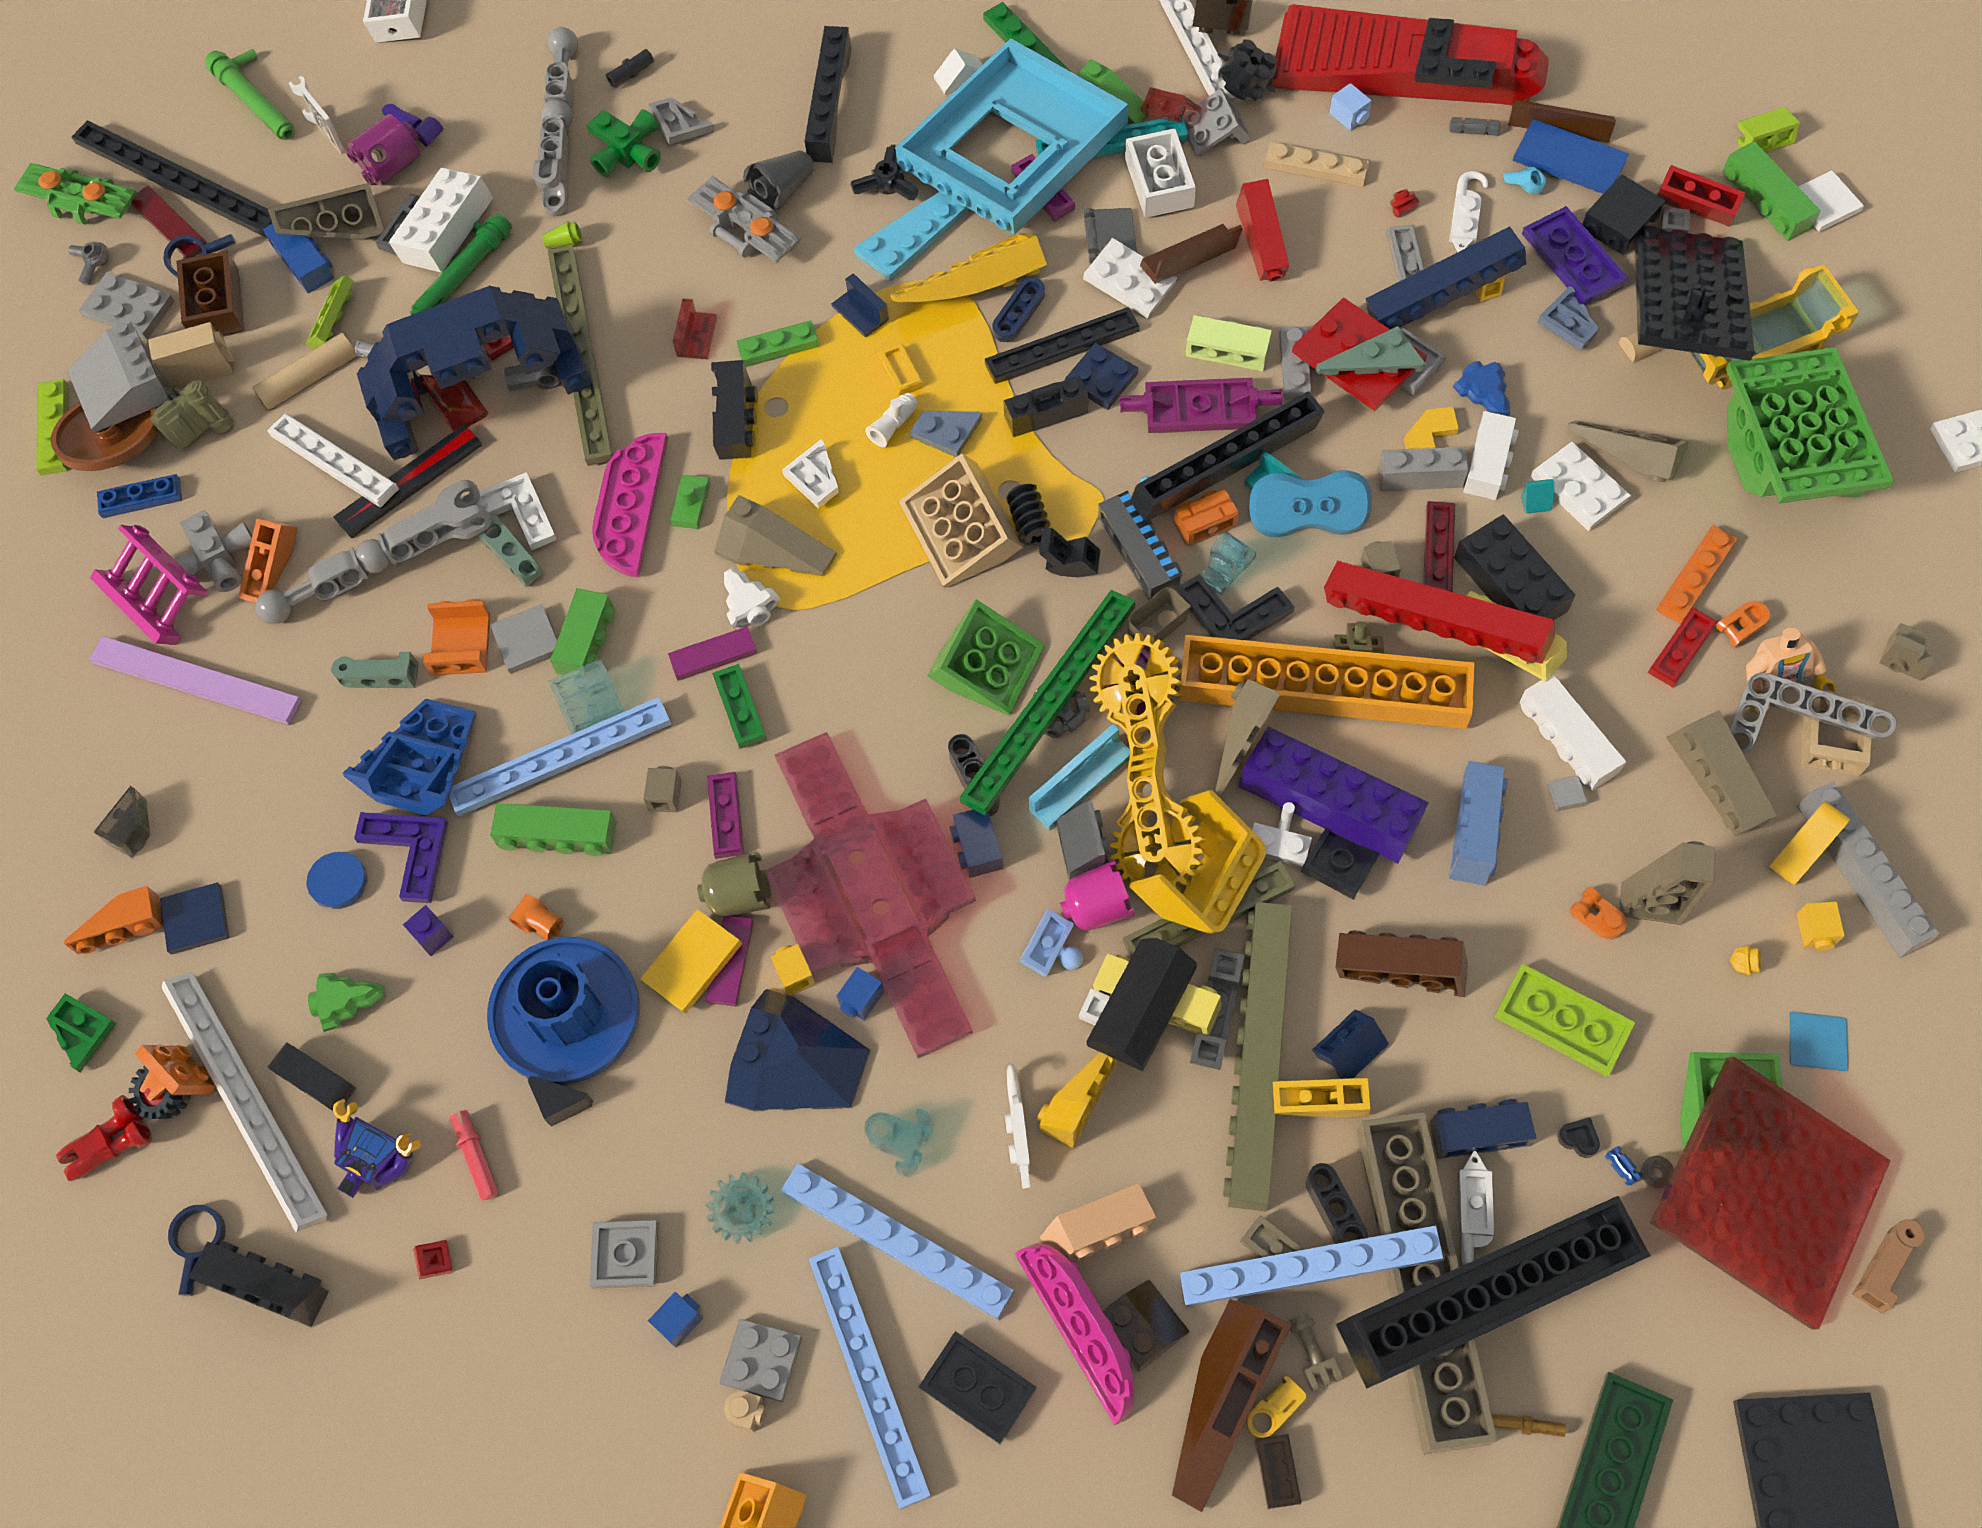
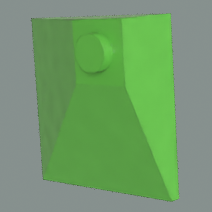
M976 599L941 649L927 676L951 692L1009 715L1045 644Z
M1690 1053L1680 1116L1683 1152H1738L1790 1149L1779 1054Z

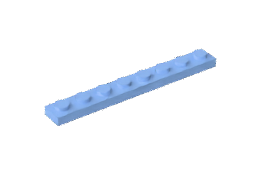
M657 697L457 783L451 787L449 798L455 813L459 817L671 725L670 719L660 697Z
M798 1163L781 1189L785 1195L997 1320L1014 1293L1012 1288Z
M1430 1226L1180 1272L1185 1305L1189 1307L1443 1261L1444 1258L1437 1227Z
M839 1247L808 1258L899 1509L902 1510L930 1498V1492Z

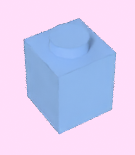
M1350 83L1332 96L1329 114L1351 131L1368 120L1372 100Z

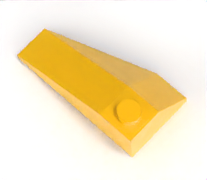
M1099 1052L1053 1097L1050 1105H1043L1037 1121L1040 1122V1132L1074 1148L1118 1060Z

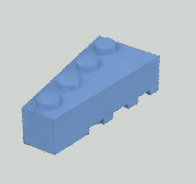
M1469 761L1463 775L1449 879L1485 886L1489 876L1495 875L1497 866L1496 853L1501 832H1498L1499 822L1502 821L1504 805H1501V798L1505 796L1508 779L1503 778L1504 767Z

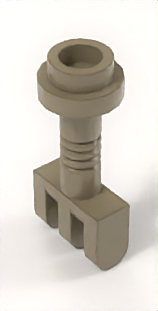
M1308 1313L1290 1319L1289 1321L1292 1325L1290 1327L1291 1333H1299L1307 1354H1309L1308 1357L1312 1366L1303 1369V1372L1312 1392L1319 1390L1318 1383L1314 1377L1316 1375H1319L1324 1387L1331 1384L1326 1372L1328 1370H1331L1336 1382L1342 1380L1343 1377L1335 1357L1324 1361L1310 1329V1326L1315 1324L1314 1319L1309 1318Z

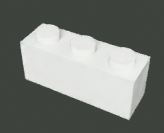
M1487 411L1483 412L1463 493L1496 500L1498 491L1505 490L1508 475L1503 474L1504 468H1510L1513 452L1509 451L1510 445L1515 446L1519 431L1514 429L1516 418Z

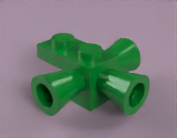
M603 109L586 125L588 132L607 143V148L590 157L592 166L602 176L608 177L618 162L628 169L637 162L645 172L653 171L659 164L661 158L660 151L642 143L643 138L659 129L658 122L648 111L642 109L629 126Z

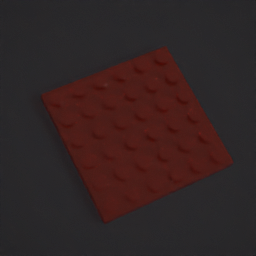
M1727 1057L1650 1223L1811 1330H1816L1821 1326L1891 1160L1736 1057Z

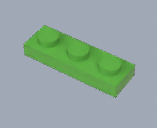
M810 320L737 340L741 359L746 367L819 347V342L813 322Z

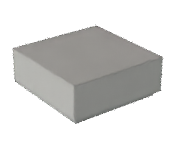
M1578 776L1549 781L1548 788L1556 811L1586 805L1587 800Z

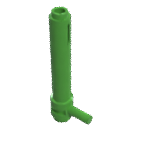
M251 49L232 59L225 53L217 50L210 52L206 56L205 63L207 69L222 85L228 86L279 139H291L295 133L293 124L241 73L239 67L257 59L256 52Z

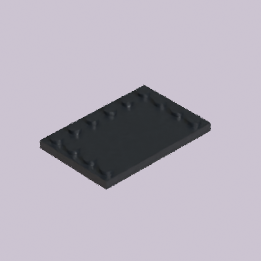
M1871 1393L1741 1399L1733 1401L1757 1528H1899Z

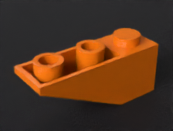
M148 886L118 894L64 940V944L76 954H88L94 952L96 948L108 944L117 945L123 943L125 939L137 935L146 936L152 934L154 930L164 927L159 896Z

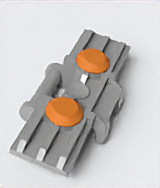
M714 176L710 177L688 197L691 203L716 220L710 226L709 233L714 237H720L738 250L739 255L744 258L757 249L777 263L801 240V237L778 222L775 211L750 193L742 194L741 192H735ZM740 225L747 231L744 234L745 242L726 229H735Z

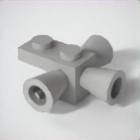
M205 510L181 521L180 524L195 552L173 559L193 576L202 568H205L213 578L215 589L219 592H229L236 589L241 584L242 577L234 569L238 565L232 553L250 548L253 535L247 525L242 522L221 538Z

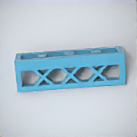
M1112 724L1029 797V811L1049 831L1057 824L1059 817L1076 808L1129 761L1130 749L1119 740V729Z

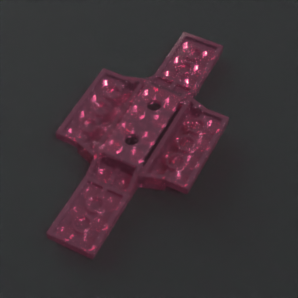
M827 732L775 754L776 761L810 830L813 840L791 859L764 871L812 976L837 964H840L841 967L872 963L917 1059L973 1034V1030L928 937L950 918L949 913L976 902V897L927 800L923 799L897 811L868 814ZM874 831L916 916L913 915L894 877V874L875 838V835L873 833ZM854 851H862L866 858L863 863L854 865L849 862V855ZM827 853L866 935L865 942L822 854ZM877 901H886L890 905V909L885 915H877L873 912V905Z

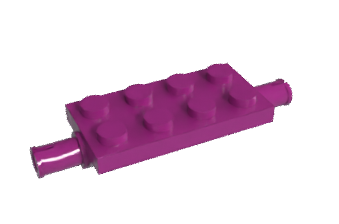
M1252 378L1145 382L1144 395H1120V413L1144 411V414H1147L1148 433L1240 429L1256 420V409H1258V406H1282V389L1257 390V388L1253 387Z

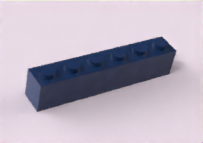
M1509 226L1365 298L1368 314L1390 330L1421 319L1424 315L1438 308L1445 307L1450 302L1469 295L1474 290L1493 283L1510 272L1519 270L1527 264L1525 246Z

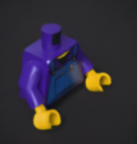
M343 1098L333 1106L334 1115L338 1118L335 1133L334 1164L347 1172L337 1189L354 1198L363 1183L378 1190L383 1185L386 1186L403 1177L413 1157L412 1152L421 1147V1142L415 1140L409 1144L411 1133L401 1135L396 1139L358 1117H355L353 1120L350 1116L357 1112L358 1105L352 1102L348 1104L346 1110L344 1107L345 1099Z

